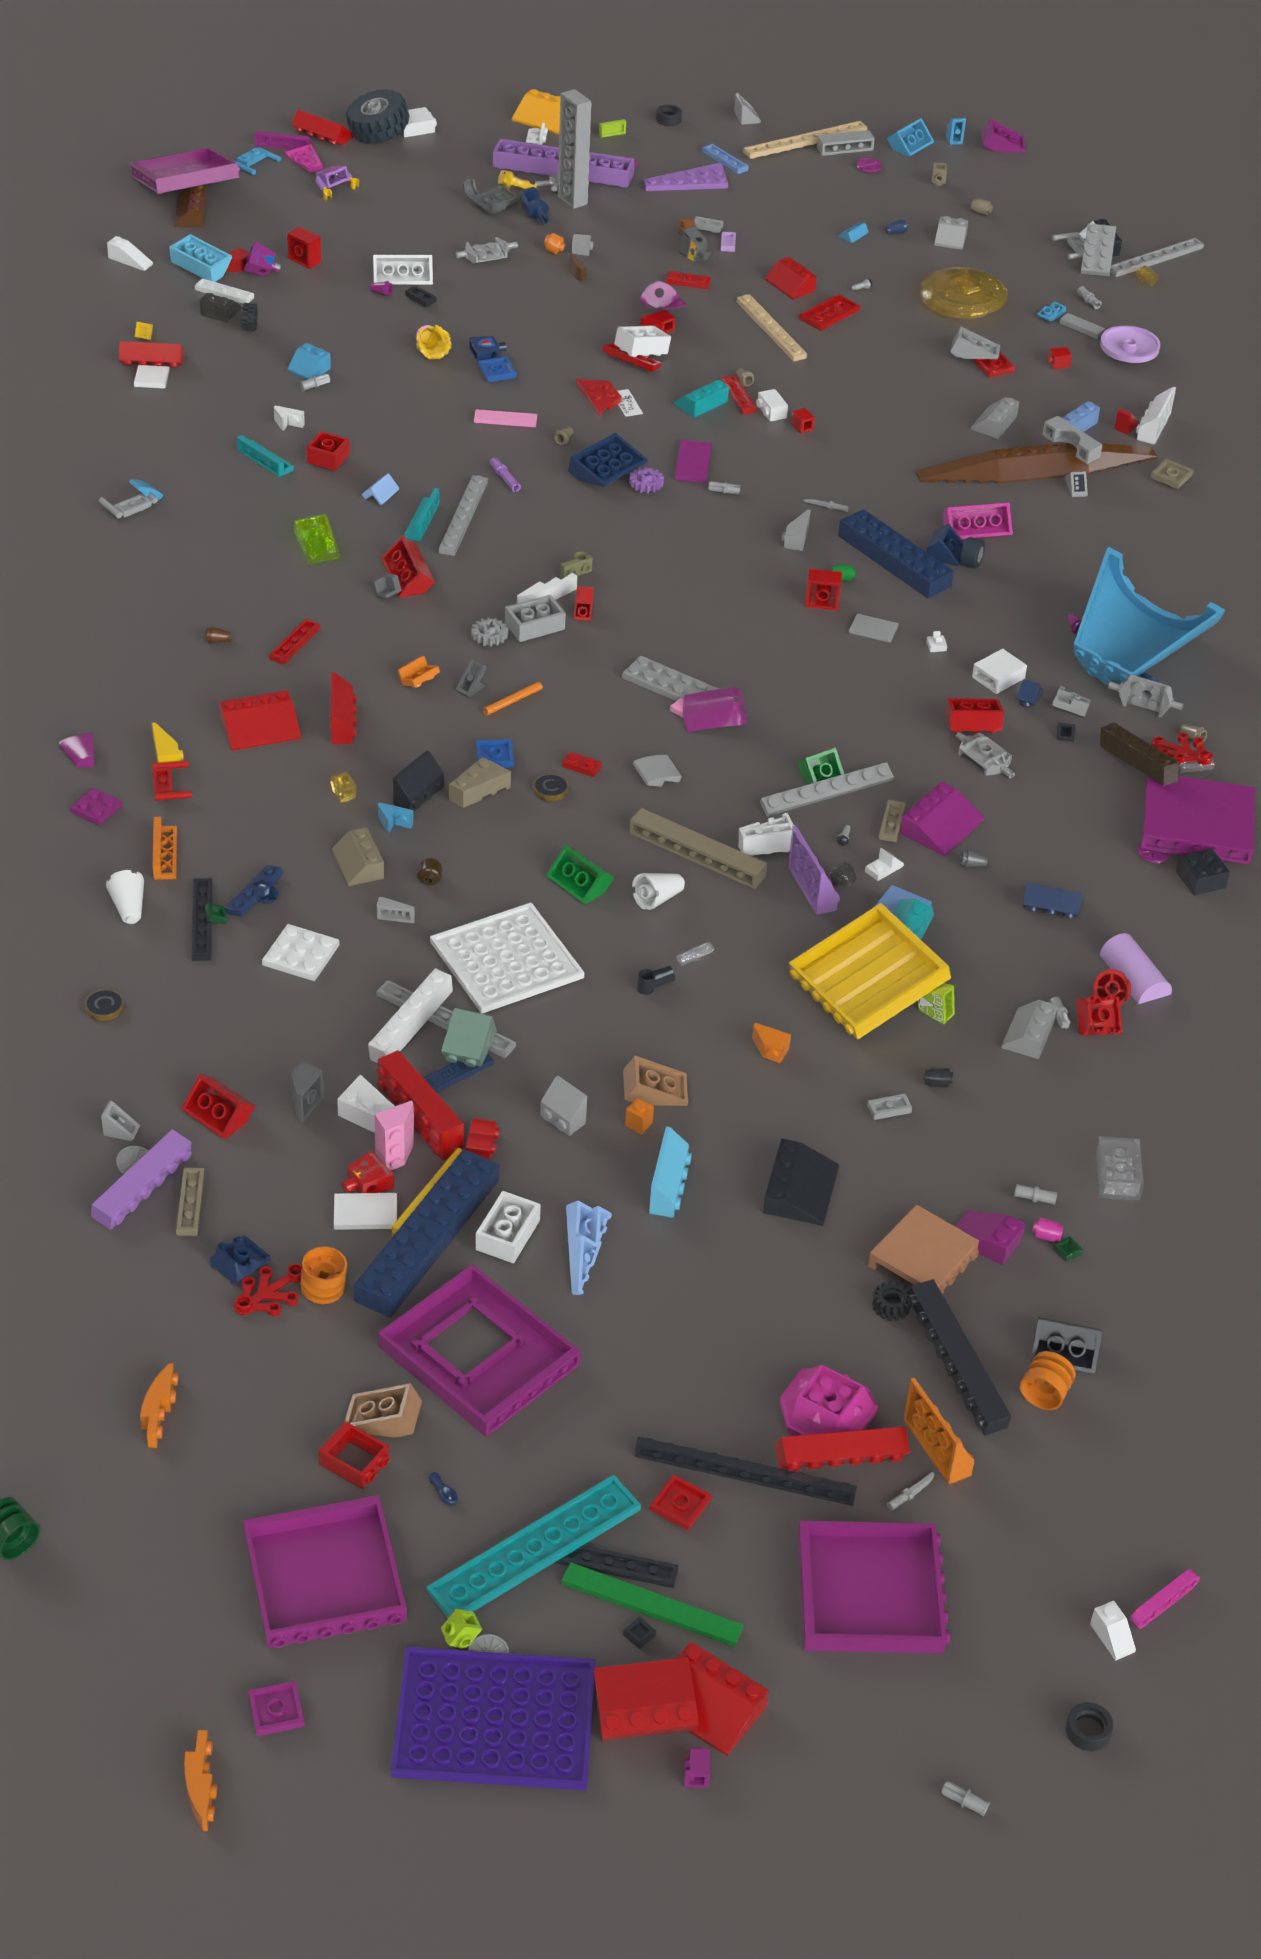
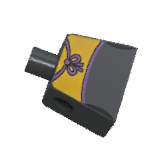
M695 226L687 228L682 233L679 253L693 262L700 259L707 260L710 257V253L706 251L708 241Z

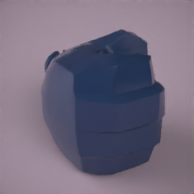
M535 187L525 189L520 196L521 205L525 213L533 219L538 218L542 225H544L543 220L545 223H548L549 219L546 213L549 210V206L542 199H539V193Z

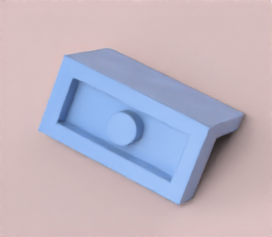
M388 473L378 479L361 495L364 499L373 495L377 502L382 505L399 490V487Z

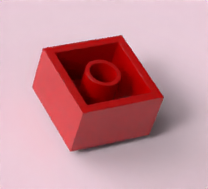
M300 226L287 233L288 259L308 269L321 263L320 236Z
M320 431L306 447L307 463L336 471L350 455L349 439Z
M809 568L805 607L838 611L842 572Z

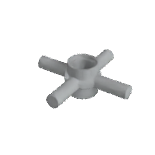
M558 173L549 175L550 180L535 181V185L537 187L550 186L551 191H558Z

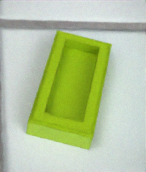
M625 119L599 123L600 138L626 134Z

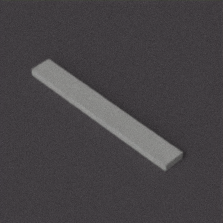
M1192 238L1111 265L1110 273L1115 277L1125 275L1203 249L1204 244L1198 239Z
M387 980L376 991V996L401 1007L414 992ZM439 1006L427 1021L448 1030L453 1011ZM496 1033L489 1051L506 1058L516 1047V1042Z

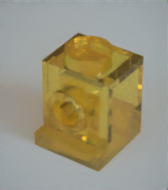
M348 772L330 777L331 789L338 797L340 803L356 798V783Z

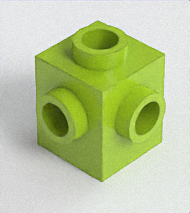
M455 1609L441 1627V1631L449 1646L467 1649L482 1631V1628L474 1612Z

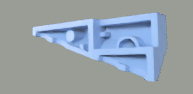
M575 1201L566 1205L571 1290L573 1295H581L584 1292L582 1290L583 1285L589 1279V1269L594 1265L602 1243L600 1241L601 1236L607 1230V1220L611 1218L612 1213L600 1206L591 1208L580 1201Z

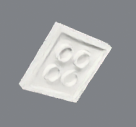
M287 924L262 959V965L315 981L338 948L339 939Z

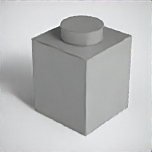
M574 234L572 254L589 256L590 250H593L591 235Z

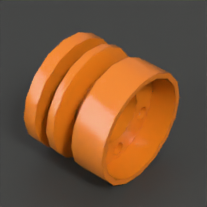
M326 1246L316 1247L306 1253L302 1261L300 1282L301 1292L306 1299L318 1304H329L339 1300L345 1290L347 1272L345 1256L335 1248Z
M1048 1351L1040 1352L1033 1358L1028 1371L1021 1380L1019 1387L1021 1394L1035 1407L1043 1410L1057 1409L1062 1405L1067 1391L1071 1388L1076 1372L1070 1361L1062 1355Z

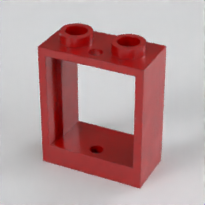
M346 1421L318 1451L319 1465L361 1489L368 1483H372L379 1470L385 1468L390 1461L389 1446ZM349 1443L374 1456L373 1460L362 1472L336 1458Z

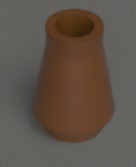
M212 626L211 628H206V641L210 643L230 642L231 632Z

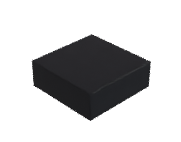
M638 1617L623 1630V1636L638 1649H641L656 1636V1630L641 1617Z

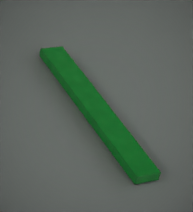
M571 1562L562 1578L561 1585L732 1647L736 1646L743 1630V1624Z

